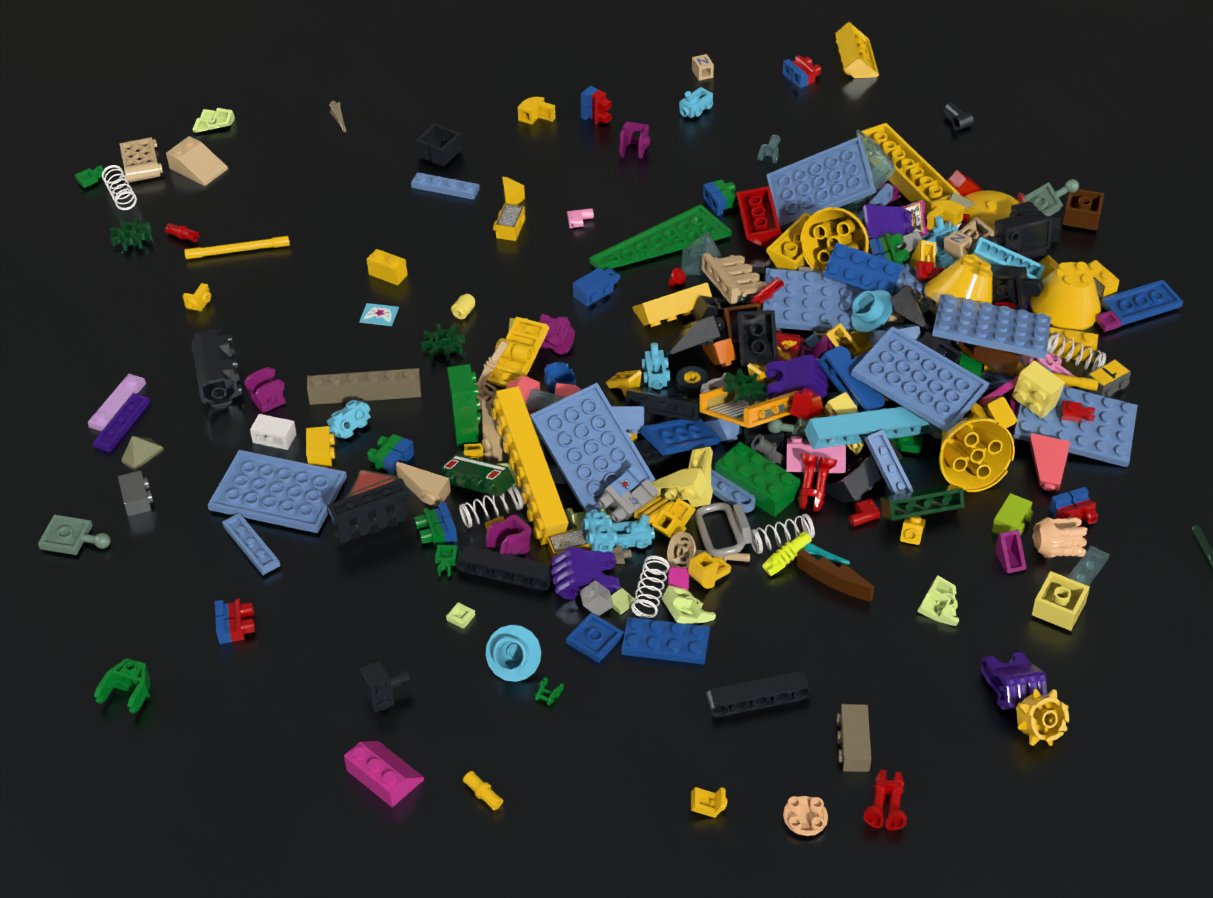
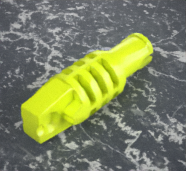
M803 531L791 542H786L785 546L782 545L762 565L764 571L772 576L785 568L790 561L794 560V557H797L798 552L812 541L811 537Z

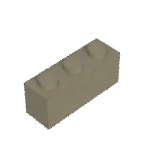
M841 704V713H837L836 716L837 726H841V731L837 733V742L842 744V749L838 751V761L843 762V771L870 772L871 746L868 705Z

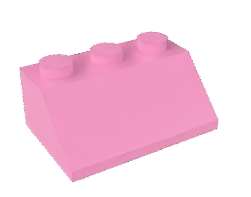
M801 436L787 438V472L805 471L804 464L800 461V454L805 453L818 456L814 472H818L820 457H827L837 460L836 467L830 469L828 473H846V445L812 449L808 439H803Z

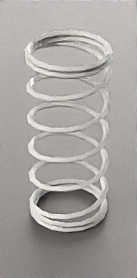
M117 165L105 168L102 172V179L116 207L121 210H129L134 207L137 198L123 170ZM109 168H118L110 170L104 178V173L106 172V170H108ZM111 171H121V174H115L106 181V177ZM121 175L119 179L109 182L112 177ZM121 180L125 181L124 184H120L116 188H112L113 184L119 183ZM124 185L127 186L126 189H123V190L119 191L118 193H115V192H114L115 189H119V188L123 187ZM128 194L126 197L119 198L121 195ZM130 194L133 195L132 199L126 203L117 202L118 199L127 198ZM135 198L134 203L130 207L122 208L118 206V204H127Z
M1054 332L1048 340L1047 354L1049 355L1054 351L1059 337H1063V345L1057 354V359L1060 358L1065 344L1071 340L1073 345L1066 358V362H1069L1074 348L1081 344L1082 350L1075 362V366L1079 364L1082 354L1087 348L1091 349V354L1084 366V370L1088 368L1091 358L1096 352L1100 354L1093 364L1092 371L1105 364L1106 353L1099 350L1092 353L1090 346L1083 349V344L1080 342L1074 346L1073 339H1068L1065 342L1064 335L1059 336L1057 332Z
M513 485L507 491L511 494L516 509L520 510L523 508V502L519 490ZM514 491H515V493H516V495H517L519 504H518V502H517V500H516ZM503 493L500 497L504 503L506 512L509 514V509L505 502ZM485 495L483 504L480 500L475 499L473 507L467 502L460 504V514L467 528L472 527V519L466 504L474 512L478 524H480V521L476 514L475 501L481 504L487 520H490L485 508V497H488L492 502L495 513L499 517L494 495L493 500Z
M803 514L802 517L797 516L795 522L787 519L785 525L777 522L775 528L767 525L765 531L760 527L751 529L753 549L757 554H761L763 551L762 540L757 531L760 529L765 534L767 548L771 551V543L766 534L768 526L772 527L775 531L777 545L781 547V540L776 531L777 524L779 523L784 527L787 542H791L786 524L787 521H791L794 524L795 534L798 537L800 531L796 525L797 518H801L803 530L813 538L815 531L810 516L808 514ZM805 517H806V519L808 520V523H809V525H810V529H809V526H808L807 522L805 521Z
M650 556L644 561L643 572L640 574L638 589L635 592L636 597L633 599L631 606L632 611L639 617L652 618L657 615V606L660 604L658 599L662 597L660 590L665 586L663 582L667 579L666 573L670 568L669 563L662 557ZM650 559H658V560H661V561H649V562H647V561L650 560ZM658 562L664 564L667 569L663 572L658 569H649L647 564ZM648 571L656 575L664 574L665 579L661 581L657 578L648 577L645 572ZM649 579L654 582H661L662 588L646 586L643 580ZM647 587L650 590L659 591L660 596L655 597L643 594L640 589ZM645 596L650 599H656L658 604L655 605L649 600L638 599V597ZM641 603L646 607H654L655 613L651 615L642 613L635 607V604Z

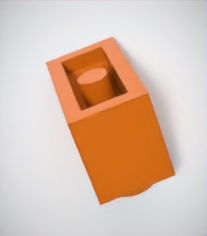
M731 338L702 346L714 365L721 364V367L729 366L732 364V360L737 359Z

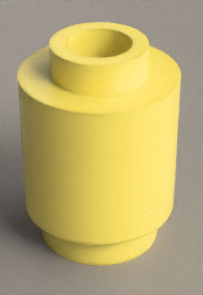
M470 294L461 295L451 307L453 315L459 319H465L475 307L474 297Z

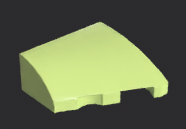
M217 108L216 111L203 109L201 117L197 118L193 132L197 133L230 126L235 119L233 111Z
M937 576L917 612L933 620L956 626L959 622V618H956V609L958 607L957 600L955 599L956 586Z
M668 586L662 597L663 602L677 623L698 624L712 621L716 617L714 612L704 611L701 608L703 603L694 598L684 588Z

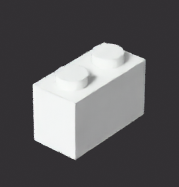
M262 414L258 415L250 429L253 443L286 450L289 449L296 436L294 421Z

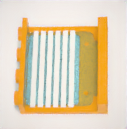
M723 386L700 394V412L751 428L790 415L794 394L797 391L773 399H766L763 402L756 399L755 404L749 406V402L745 399L742 401L738 399V402H734L735 394L723 392Z

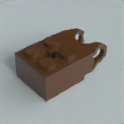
M959 342L958 345L971 358L986 364L989 368L997 369L1003 372V374L1015 377L1029 363L1031 356L974 344L973 348L969 349L965 347L964 342Z

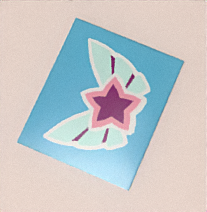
M367 303L359 322L392 326L399 307Z

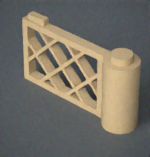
M151 137L120 143L125 175L129 183L161 177L160 173H163L161 163H157L154 147H157L156 139L152 140Z

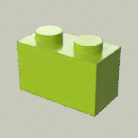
M1010 493L994 519L992 532L999 534L1019 529L1020 535H1022L1026 526L1025 522H1030L1034 511L1031 510L1032 502Z

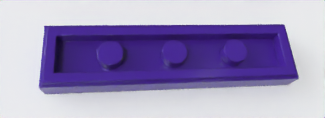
M133 393L94 440L93 446L111 452L149 405L150 399Z

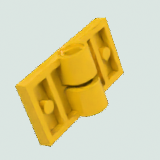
M516 317L506 339L501 338L496 344L495 351L502 340L509 343L499 358L498 365H496V368H493V372H490L487 382L507 388L510 381L518 380L524 375L527 376L547 335L548 325Z

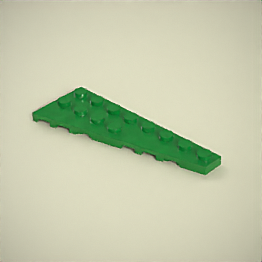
M700 204L589 257L590 264L596 269L600 267L605 271L609 268L613 269L731 236V230Z

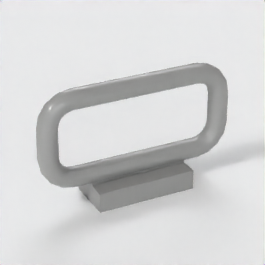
M719 502L702 506L696 510L694 519L709 555L713 557L732 555L740 552L745 544L752 543L750 526L741 503L733 505V509L729 504ZM718 510L725 511L737 544L722 549H715L702 515Z

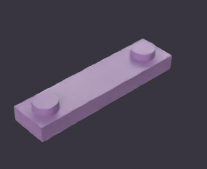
M128 374L88 421L89 427L103 431L133 393L138 394L146 384L145 379Z

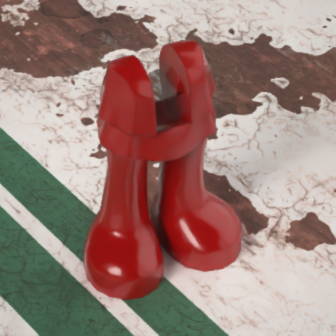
M805 453L800 454V461L804 464L805 469L802 487L799 490L800 496H798L801 509L806 508L808 495L815 497L813 511L821 509L824 503L823 498L825 496L824 490L827 475L830 469L836 467V459L820 457L815 489H811L818 456Z
M881 769L875 778L873 806H868L865 809L863 818L870 826L881 828L884 821L885 796L890 797L885 827L888 830H898L905 827L907 822L905 813L900 810L901 794L904 792L903 786L905 785L901 772L895 771L893 781L886 780L887 770Z

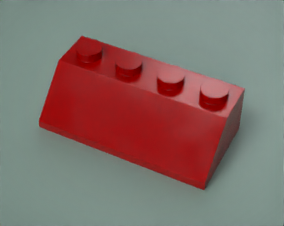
M770 186L737 192L736 195L746 239L767 249L781 236Z

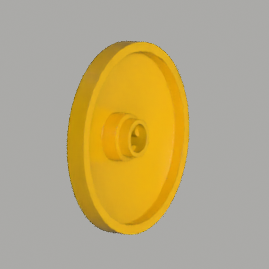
M977 191L965 196V198L974 202V206L964 209V214H970V222L977 217L994 230L995 221L1008 218L1011 213V205L1019 204V201L1002 192Z

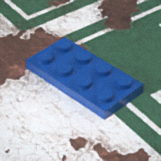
M836 242L823 276L863 291L884 290L892 296L904 267L901 264Z
M1164 280L1101 299V305L1107 312H1114L1120 319L1121 326L1180 308L1183 304V301Z
M700 418L697 422L678 419L642 426L640 431L646 440L663 456L719 444L721 439Z
M628 617L621 655L705 665L710 626Z

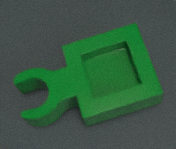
M98 166L94 170L86 169L75 174V178L83 188L91 186L98 182V178H102L103 167Z
M437 545L435 563L438 565V576H441L443 570H447L448 577L451 575V566H456L457 545Z

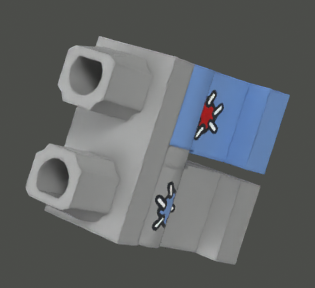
M633 464L622 476L605 489L597 503L604 510L611 505L615 511L611 513L610 517L615 523H619L623 520H629L636 510L655 499L659 491L648 479L644 481L645 476Z

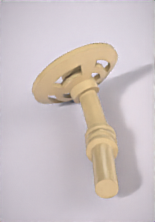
M502 340L492 357L488 358L478 382L474 383V385H478L479 396L476 399L479 398L480 410H482L481 402L483 399L488 400L491 397L487 402L491 407L493 406V399H495L496 391L498 390L494 385L486 383L509 345L505 340ZM485 386L490 387L493 390V392L489 391V389Z
M678 532L669 542L667 558L670 567H680L679 564H687L685 567L680 568H689L690 559L703 552L707 553V551L696 550L693 537L687 532ZM686 537V538H688L689 540H688V541H687V540H682V541H681V538ZM675 546H678L677 558L674 557ZM735 553L720 557L725 562L727 560L750 562V554Z

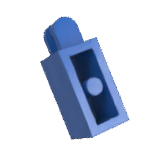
M599 267L573 282V296L587 307L613 292L614 284L619 281L620 275L611 268L604 271Z

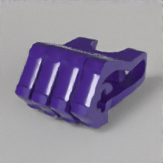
M805 355L788 361H773L765 367L766 376L769 379L778 381L767 385L765 393H768L767 399L800 391L803 388L813 390L815 394L821 396V399L827 396L828 376L813 355Z
M570 547L553 557L551 563L553 565V583L557 585L555 587L556 593L564 599L575 600L576 596L580 594L579 590L596 580L607 588L611 595L621 589L619 579L606 576L602 572L610 570L615 566L617 562L615 554L612 552H594Z
M1012 652L1009 663H1002L993 655L982 658V674L998 694L997 704L1002 709H1016L1018 703L1022 702L1029 695L1034 694V689H1037L1041 695H1047L1045 673L1033 665L1023 652Z

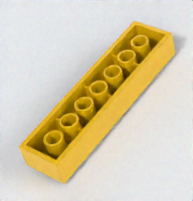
M887 123L858 132V137L861 136L863 139L868 160L911 203L924 201L927 215L931 211L933 202L948 200L953 192L960 195Z
M519 386L496 391L495 399H493L491 415L493 420L497 421L498 435L502 436L504 440V451L509 454V465L511 470L515 471L517 487L521 488L522 502L528 507V519L530 522L533 521L534 536L536 539H539L541 545L547 544V536L566 532L569 522Z

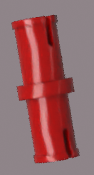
M171 223L167 224L171 229L165 228L167 234L175 235L179 239H188L193 242L198 241V239L194 238H199L198 231Z
M776 277L767 286H763L761 291L750 299L751 304L760 303L761 305L767 299H771L773 294L784 286L783 281Z

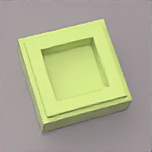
M621 588L611 595L614 604L612 608L621 615L631 608L634 598Z
M457 603L446 618L447 621L464 629L475 616V610Z

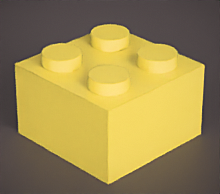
M1034 360L1020 373L1012 397L1042 419L1056 407L1065 382Z
M1050 571L1035 599L1032 615L1071 631L1086 604L1090 587Z

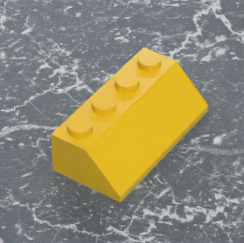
M848 22L835 33L844 72L854 78L878 77L879 73L869 38Z
M805 212L766 249L767 254L777 269L798 271L799 266H808L802 254L803 249L800 237L804 224L812 215Z
M707 282L633 306L632 308L644 326L650 324L651 327L661 324L660 320L666 319L669 322L677 319L676 315L682 314L687 316L692 314V310L701 296L712 297Z
M1050 327L1049 338L1054 332H1057L1059 336L1064 335L1065 342L1068 339H1073L1074 346L1080 342L1083 344V349L1090 346L1092 353L1097 350L1098 334ZM1062 336L1059 337L1058 343L1052 352L1056 356L1063 345ZM1071 340L1065 344L1060 358H1067L1073 345ZM1081 344L1074 348L1070 359L1077 360L1082 350ZM1090 348L1083 352L1080 361L1087 362L1091 354ZM1095 354L1091 358L1092 363H1094Z

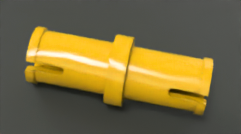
M473 771L465 775L463 782L475 792L477 798H482L492 810H496L502 805L503 799L491 789L489 783H484Z

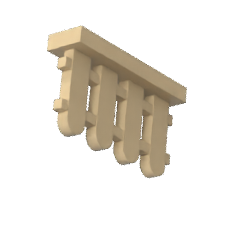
M710 253L703 254L702 271L730 304H736L740 295L744 297L747 294L758 293L763 286H767L766 282H759L760 275L758 273H751L752 266L744 264L745 258L743 256L729 255V257L718 259L717 257L713 258Z

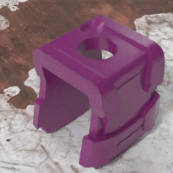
M626 122L619 136V153L622 157L625 155L627 146L631 144L638 145V158L642 159L645 149L650 145V137L648 136L649 125ZM634 131L640 132L639 138L634 136Z
M541 314L539 323L547 324L549 330L540 348H550L560 355L568 353L575 337V331L570 326L571 323L568 321V317H558L556 319Z
M270 367L254 372L244 381L249 390L250 399L262 414L286 403L283 397L284 381H280V379L273 381L275 369Z
M513 514L506 518L505 521L493 523L488 528L486 547L494 550L502 543L501 554L516 556L520 553L524 555L530 551L529 544L532 529L519 516Z

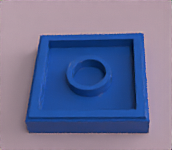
M591 612L566 638V643L599 663L624 637V632Z

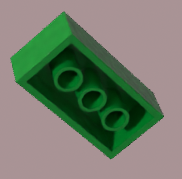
M470 364L447 367L457 447H464V444H479V437L483 436L482 426H478L482 421L480 412H477V410H480L479 398L476 399L479 396L478 385H474V383H477L475 371L471 372Z
M741 442L715 463V471L752 494L755 497V505L773 517H776L800 495V479Z

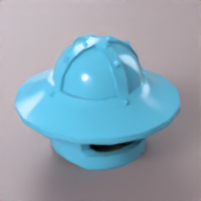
M884 290L864 291L859 294L852 305V326L862 333L872 332L880 327H884L893 310L890 293Z
M508 625L499 628L491 635L486 646V659L488 666L495 675L506 681L517 682L527 679L536 671L541 661V648L538 639L532 631L523 626Z

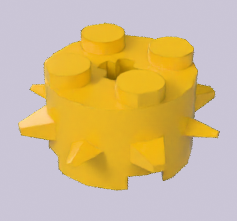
M1034 689V694L1026 697L1016 707L1018 730L1029 736V744L1032 746L1040 739L1046 740L1052 746L1053 740L1061 737L1064 734L1062 731H1067L1068 729L1065 724L1069 722L1067 710L1069 706L1057 699V690L1055 689L1046 696L1041 695L1037 689Z

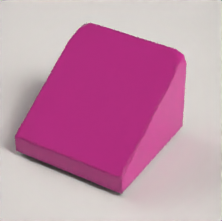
M670 567L668 586L684 588L689 591V568Z

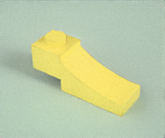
M711 447L692 450L688 469L701 468L708 481L701 499L688 500L693 507L710 505L713 493L711 485L713 451Z

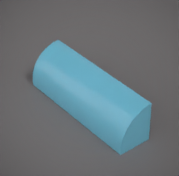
M982 237L978 239L970 253L978 256L991 266L1026 267L1027 278L1040 279L1045 268L1042 264Z

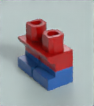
M798 55L795 61H790L789 59L783 61V75L800 89L814 83L815 77L821 74V67L818 64L812 66V60L809 57L802 58Z
M592 86L581 93L582 119H593L596 125L600 121L606 124L611 120V114L606 112L611 108V101L606 99V93Z
M1086 487L1053 496L1051 499L1049 511L1056 519L1076 517L1080 520L1085 519L1088 524L1096 523L1098 519V514L1095 510L1097 503L1090 500L1088 497L1089 491Z
M240 598L236 599L234 603L224 604L223 600L215 601L216 633L219 644L244 640V634L255 632L253 618L243 620V618L254 616L252 603L241 604Z

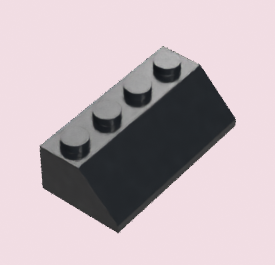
M891 438L888 439L898 460H901L903 457ZM867 444L858 455H854L846 462V473H834L826 480L824 491L842 503H855L859 501L864 492L871 490L876 481L883 479Z

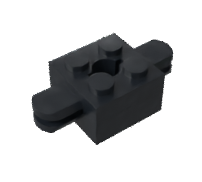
M992 265L990 268L993 273L992 305L997 302H1011L1015 304V309H1019L1023 304L1026 305L1029 296L1038 297L1044 289V283L1041 279L1027 278L1026 267Z

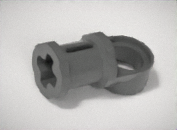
M761 434L754 437L751 449L762 452L768 460L779 467H783L786 457L776 451V443L773 441L769 442Z

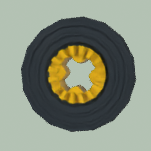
M697 366L684 367L676 375L677 388L682 393L688 395L700 394L702 384H706L709 381L707 372Z

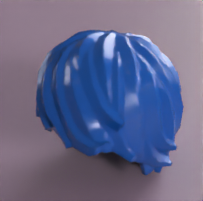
M554 362L547 364L545 367V384L550 393L555 395L557 383L577 386L575 373L572 369L568 368V363Z

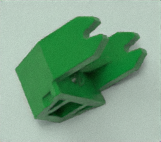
M126 658L107 671L96 688L94 697L97 698L96 702L103 703L112 689L118 688L132 693L127 707H130L129 712H137L146 697L150 696V676L146 663Z

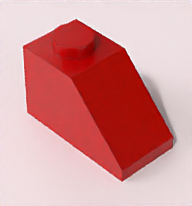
M958 170L947 180L963 197L973 192L983 191L973 180Z
M808 388L795 392L790 410L791 415L809 420L823 414L824 409L820 395L815 394L813 390Z

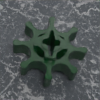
M135 217L132 223L124 222L121 219L120 228H110L112 245L122 244L124 251H127L131 245H137L139 249H142V240L153 239L150 222L140 224L139 217Z
M437 324V331L434 333H429L426 330L423 332L424 340L427 341L420 342L421 351L430 350L431 360H434L435 356L443 354L446 357V361H449L452 352L463 353V346L459 343L466 342L465 334L456 335V325H452L449 330H443L441 325Z
M738 369L735 376L729 372L726 373L723 380L725 382L723 392H732L735 394L734 402H738V399L741 401L745 399L749 402V406L755 404L756 399L760 402L766 401L768 393H765L768 383L757 382V373H754L753 376H746L743 374L742 369Z

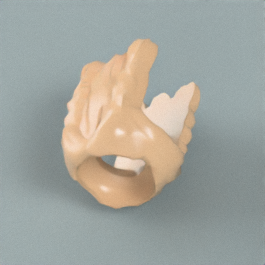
M1046 517L1036 523L1033 528L1034 547L1044 558L1055 556L1083 557L1086 550L1082 547L1086 546L1087 543L1083 536L1087 534V528L1077 527L1081 525V520L1076 517L1071 519H1051Z

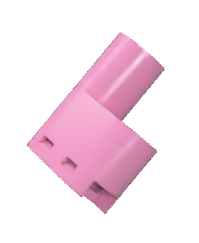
M593 209L567 211L569 227H583V219L594 218Z

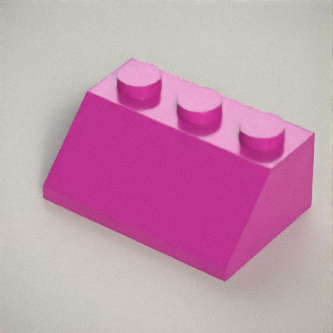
M379 741L359 742L344 755L347 771L391 807H394L424 780L421 774Z

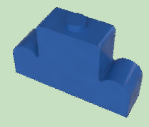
M838 346L824 353L818 364L841 394L846 392L857 406L858 413L866 410H880L885 403L883 395L851 375L852 370L868 352L851 359L849 350L843 346Z

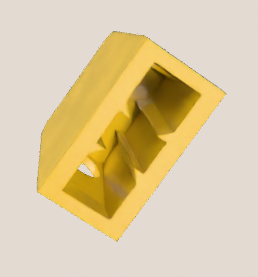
M841 323L832 327L821 337L828 336L833 348L843 346L855 355L861 351Z

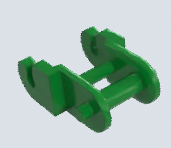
M544 677V681H541L539 684V691L535 693V700L542 699L547 701V705L550 706L554 699L558 698L562 693L564 684L560 683L559 687L554 689L553 692L544 689L548 682V678ZM544 692H546V693L551 694V695H550V697H547V696H544V695H542V694H543Z

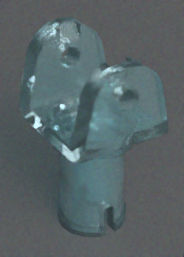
M772 135L768 145H761L758 160L762 161L764 156L772 157V163H777L779 159L778 145L781 141L779 136Z

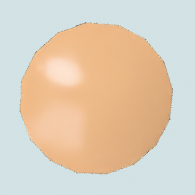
M793 796L789 798L788 803L784 807L783 817L790 830L799 835L811 836L823 831L827 825L828 814L823 806L824 802L818 797Z

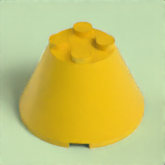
M829 207L817 211L809 217L801 232L802 254L813 270L818 271L816 268H820V273H824L836 242L868 253L869 240L864 225L853 213L842 208Z
M965 254L964 257L959 258L925 285V296L935 301V307L937 308L941 295H953L956 298H968L975 302H988L992 304L993 273L990 269L991 265L985 261L980 262L976 260L972 255Z
M1084 262L1061 263L1058 268L1043 278L1044 289L1038 297L1029 296V305L1034 314L1042 313L1051 317L1050 324L1053 325V328L1081 331L1093 326L1096 321V315L1101 313V303L1093 274L1087 268L1088 265Z
M989 418L962 420L957 422L948 432L942 431L939 465L944 478L949 484L962 487L967 492H978L994 486L1008 472L1007 468L1011 460L1013 461L1015 446L1012 435L1001 423Z

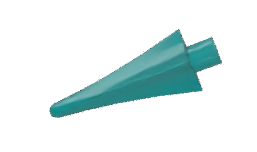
M811 543L802 548L817 560L824 556L833 563L850 564L849 560L831 554Z

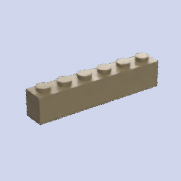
M419 368L307 376L310 405L344 403L352 400L372 401L421 397Z

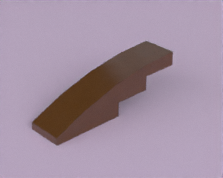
M804 549L798 552L797 567L811 577L847 595L869 602L873 600L874 586L846 564L837 567L824 556L817 560Z

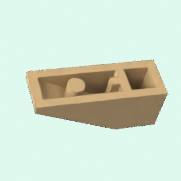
M396 463L397 477L399 479L402 478L405 485L421 501L438 507V504L443 503L451 492L449 478L404 463Z

